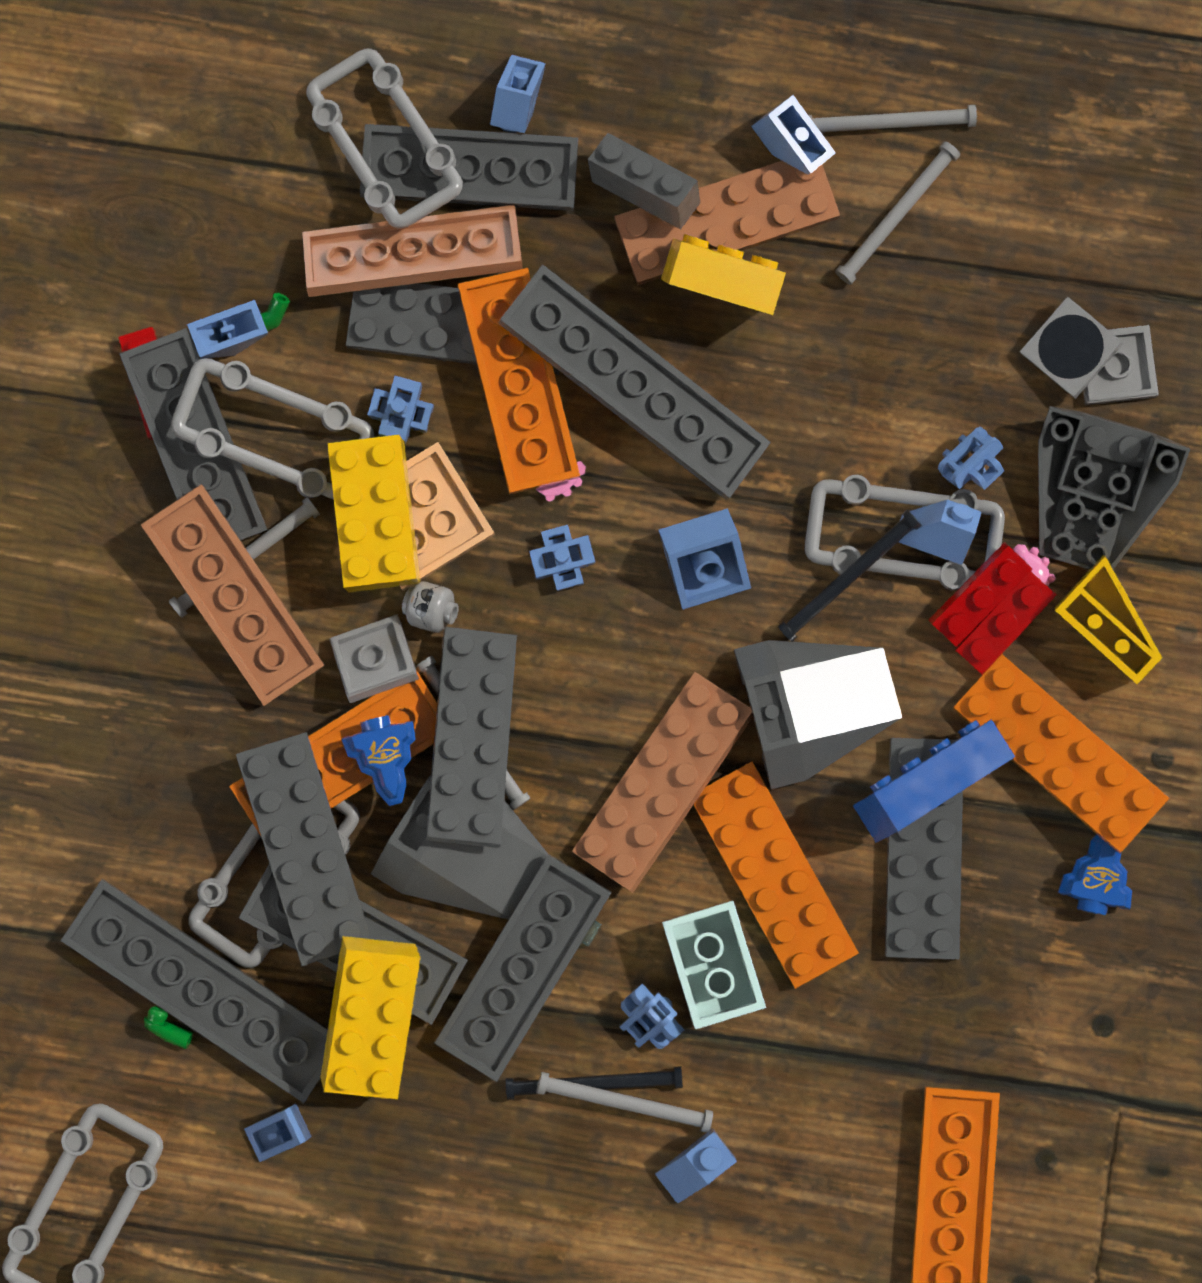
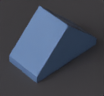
M255 300L187 324L200 359L234 356L268 335Z
M297 1104L244 1129L259 1162L300 1145L312 1137Z

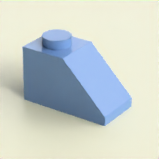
M511 55L496 87L490 125L500 127L506 132L525 134L532 118L546 63Z
M794 95L774 107L751 126L773 156L807 175L836 153Z
M944 500L910 511L922 526L918 530L913 528L899 543L962 565L975 536L981 511L950 500Z
M712 1128L657 1171L655 1175L675 1201L680 1203L711 1183L735 1164L737 1160Z

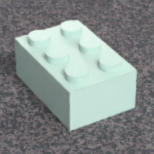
M728 901L662 922L695 1030L766 1008L734 901Z

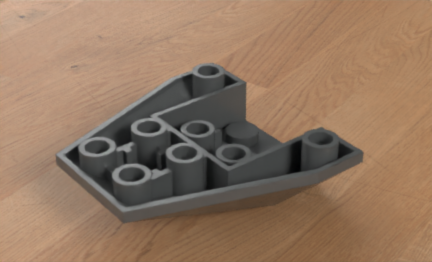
M1049 406L1038 440L1039 554L1089 570L1104 555L1112 569H1114L1179 484L1190 448L1149 431L1085 412Z
M768 640L734 649L742 684H745L762 747V759L771 790L808 780L902 718L883 648Z
M430 775L388 840L371 875L401 894L509 920L549 854L505 800L502 837L499 848L426 841Z

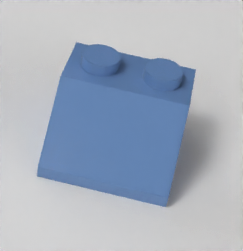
M728 508L659 529L667 563L682 609L751 589L739 535Z

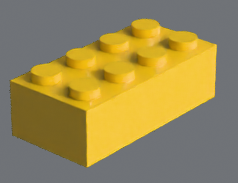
M401 435L327 443L344 589L348 592H357L420 583L405 444Z
M342 936L320 1076L324 1092L398 1099L421 958L416 944Z

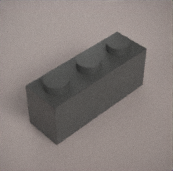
M609 133L606 134L588 158L593 183L680 230L700 204L698 180Z

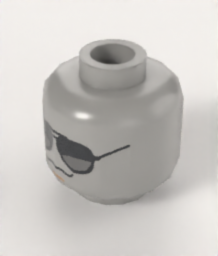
M421 581L415 587H410L402 603V612L406 615V619L411 626L436 633L443 631L448 624L452 625L457 618L459 610L458 604L454 602V594L451 589Z

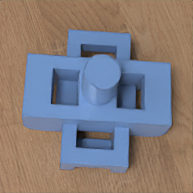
M394 376L390 392L375 388L367 415L372 419L381 421L378 432L380 436L400 434L406 443L410 429L427 433L434 404L419 400L422 383ZM399 390L412 393V395L401 393ZM380 399H382L380 410L378 412L377 409L379 406ZM416 409H418L416 419L413 421Z
M978 427L968 436L962 434L958 438L960 444L952 451L946 449L942 453L944 459L938 465L941 475L959 489L969 480H972L985 490L1004 472L1002 465L995 458L1004 448L997 438L988 435L987 431L982 427ZM969 452L973 454L964 463L961 461ZM985 465L990 467L987 471L984 468Z
M568 525L542 531L541 534L545 547L529 551L536 579L553 576L557 591L583 585L584 582L580 568L595 564L588 535L572 539ZM564 534L563 537L549 540V538ZM574 570V572L559 576V574Z
M643 983L621 1002V1008L629 1018L620 1028L623 1031L627 1030L636 1040L634 1044L638 1048L650 1040L656 1048L663 1049L684 1031L674 1019L677 1012L672 1008L671 1001L666 997H662L659 993L653 996ZM635 1021H638L647 1032L645 1033Z

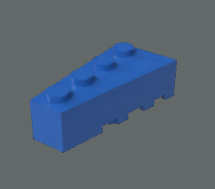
M992 719L981 726L975 720L958 731L961 738L951 744L948 738L929 749L932 756L921 762L920 758L916 757L900 767L903 773L901 776L892 781L888 775L870 786L873 793L854 804L853 807L876 843L905 828L1015 757Z

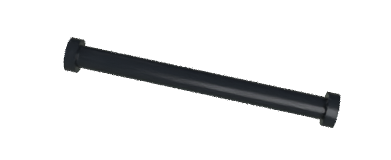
M908 509L902 514L904 518L787 623L783 621L778 625L781 632L791 642L798 637L796 635L797 632L913 528L918 530L922 526Z
M675 1066L674 1070L555 1078L603 1090L675 1085V1089L683 1088L681 1066ZM506 1078L507 1100H515V1096L537 1095L536 1091L539 1080L514 1081L513 1078Z

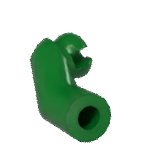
M280 293L273 294L267 311L261 313L267 331L279 327L290 303V299Z
M151 1007L148 1011V1016L144 1017L145 1028L162 1040L187 1049L192 1041L194 1032L165 1021L168 1013L160 1007Z

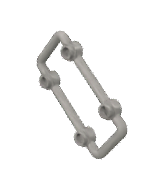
M363 49L309 82L306 94L314 107L312 118L316 126L324 132H330L366 188L364 197L369 208L373 212L382 213L392 227L404 229L455 199L462 190L463 181L455 169L456 158L453 150L446 144L438 143L403 90V78L399 68L392 63H386L376 50ZM366 63H369L374 70L373 81L377 90L384 95L392 97L426 149V162L430 171L435 175L443 176L449 184L402 214H399L394 207L395 195L391 186L386 182L376 179L341 125L343 116L339 106L332 100H325L321 94L322 90Z
M208 358L200 359L193 364L171 421V428L175 436L195 445L196 451L202 457L210 459L221 455L293 483L297 486L299 493L306 498H315L323 495L334 500L332 484L327 482L324 473L320 470L309 468L301 472L225 442L223 434L215 428H206L200 432L186 426L205 373L219 377L224 388L229 391L236 392L247 388L321 418L322 424L329 431L338 432L346 428L359 433V439L374 438L373 428L370 424L352 416L349 407L342 402H332L325 405L252 376L249 368L240 361H231L225 365Z
M851 475L845 481L822 480L812 490L805 539V553L813 563L832 566L838 574L844 572L861 555L852 546H842L835 552L819 550L827 493L842 495L843 499L851 505H859L864 503L866 499L917 506H928L944 500L965 504L972 509L981 511V514L990 515L985 561L1002 545L1005 514L1002 507L992 501L977 499L976 495L967 489H960L950 496L870 485L865 477ZM882 558L866 570L938 580L942 586L949 590H958L976 572L968 570L964 563L960 565L952 561L947 562L942 567Z
M347 799L333 807L345 815L344 820L337 828L345 855L348 853V849H350L349 836L359 822L357 807ZM253 824L216 877L204 880L198 888L199 901L192 909L188 922L190 929L197 936L245 968L258 966L270 949L279 948L284 943L258 929V943L251 953H247L204 923L203 919L211 907L221 906L223 902L225 903L228 898V883L261 836Z
M99 1103L88 1107L78 1125L68 1128L63 1133L61 1144L64 1151L25 1223L13 1228L8 1235L10 1251L2 1266L5 1279L9 1283H41L17 1270V1267L22 1257L34 1251L39 1245L40 1233L38 1228L76 1157L86 1153L92 1147L93 1134L91 1130L96 1120L100 1118L149 1145L142 1160H138L128 1167L126 1172L128 1186L89 1259L78 1263L73 1270L72 1278L74 1283H101L105 1275L102 1264L141 1191L147 1190L156 1182L158 1174L155 1165L163 1151V1141L160 1135L107 1105Z

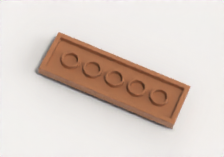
M779 161L699 188L700 204L681 230L641 208L614 216L638 286L662 277L673 238L682 241L684 234L709 241L708 249L717 251L718 244L743 251L837 220L840 217V213L823 165H820L807 175L786 162Z
M515 205L425 216L404 229H397L392 227L387 221L302 232L306 288L309 297L523 269Z
M202 484L141 524L263 706L324 666V663Z
M694 672L572 852L633 893L752 720L751 708Z

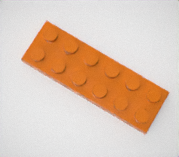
M528 268L458 284L509 495L580 478L553 365L498 324L501 317L531 280Z
M1003 654L953 707V710L969 724L977 720L981 726L992 719L1015 755L1011 760L1119 854L1170 799Z
M418 672V680L375 694L308 736L331 809L373 783L371 776L360 771L356 759L347 756L341 740L344 737L362 732L360 722L387 715L390 717L391 724L413 721L416 740L410 744L411 758L434 744L437 702ZM241 778L229 787L261 836L244 780Z
M753 761L706 786L693 806L794 989L859 954Z
M925 1086L911 1283H987L1000 1093Z

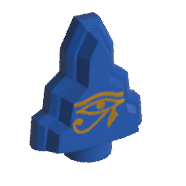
M387 715L360 722L362 732L341 739L347 756L356 759L360 771L372 777L376 792L389 806L402 803L407 784L404 768L411 760L410 744L416 740L413 721L391 724L390 717Z
M1096 834L1090 841L1087 855L1076 859L1072 872L1063 875L1058 893L1078 899L1077 909L1106 916L1108 907H1119L1126 910L1131 908L1132 890L1126 886L1127 870L1120 863L1121 854Z

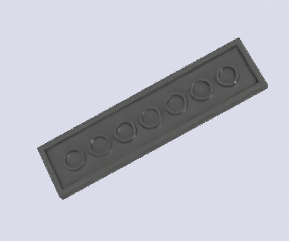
M543 264L498 322V324L725 500L732 496L771 443Z
M101 879L61 941L305 1103L321 1079L328 1028L106 880Z

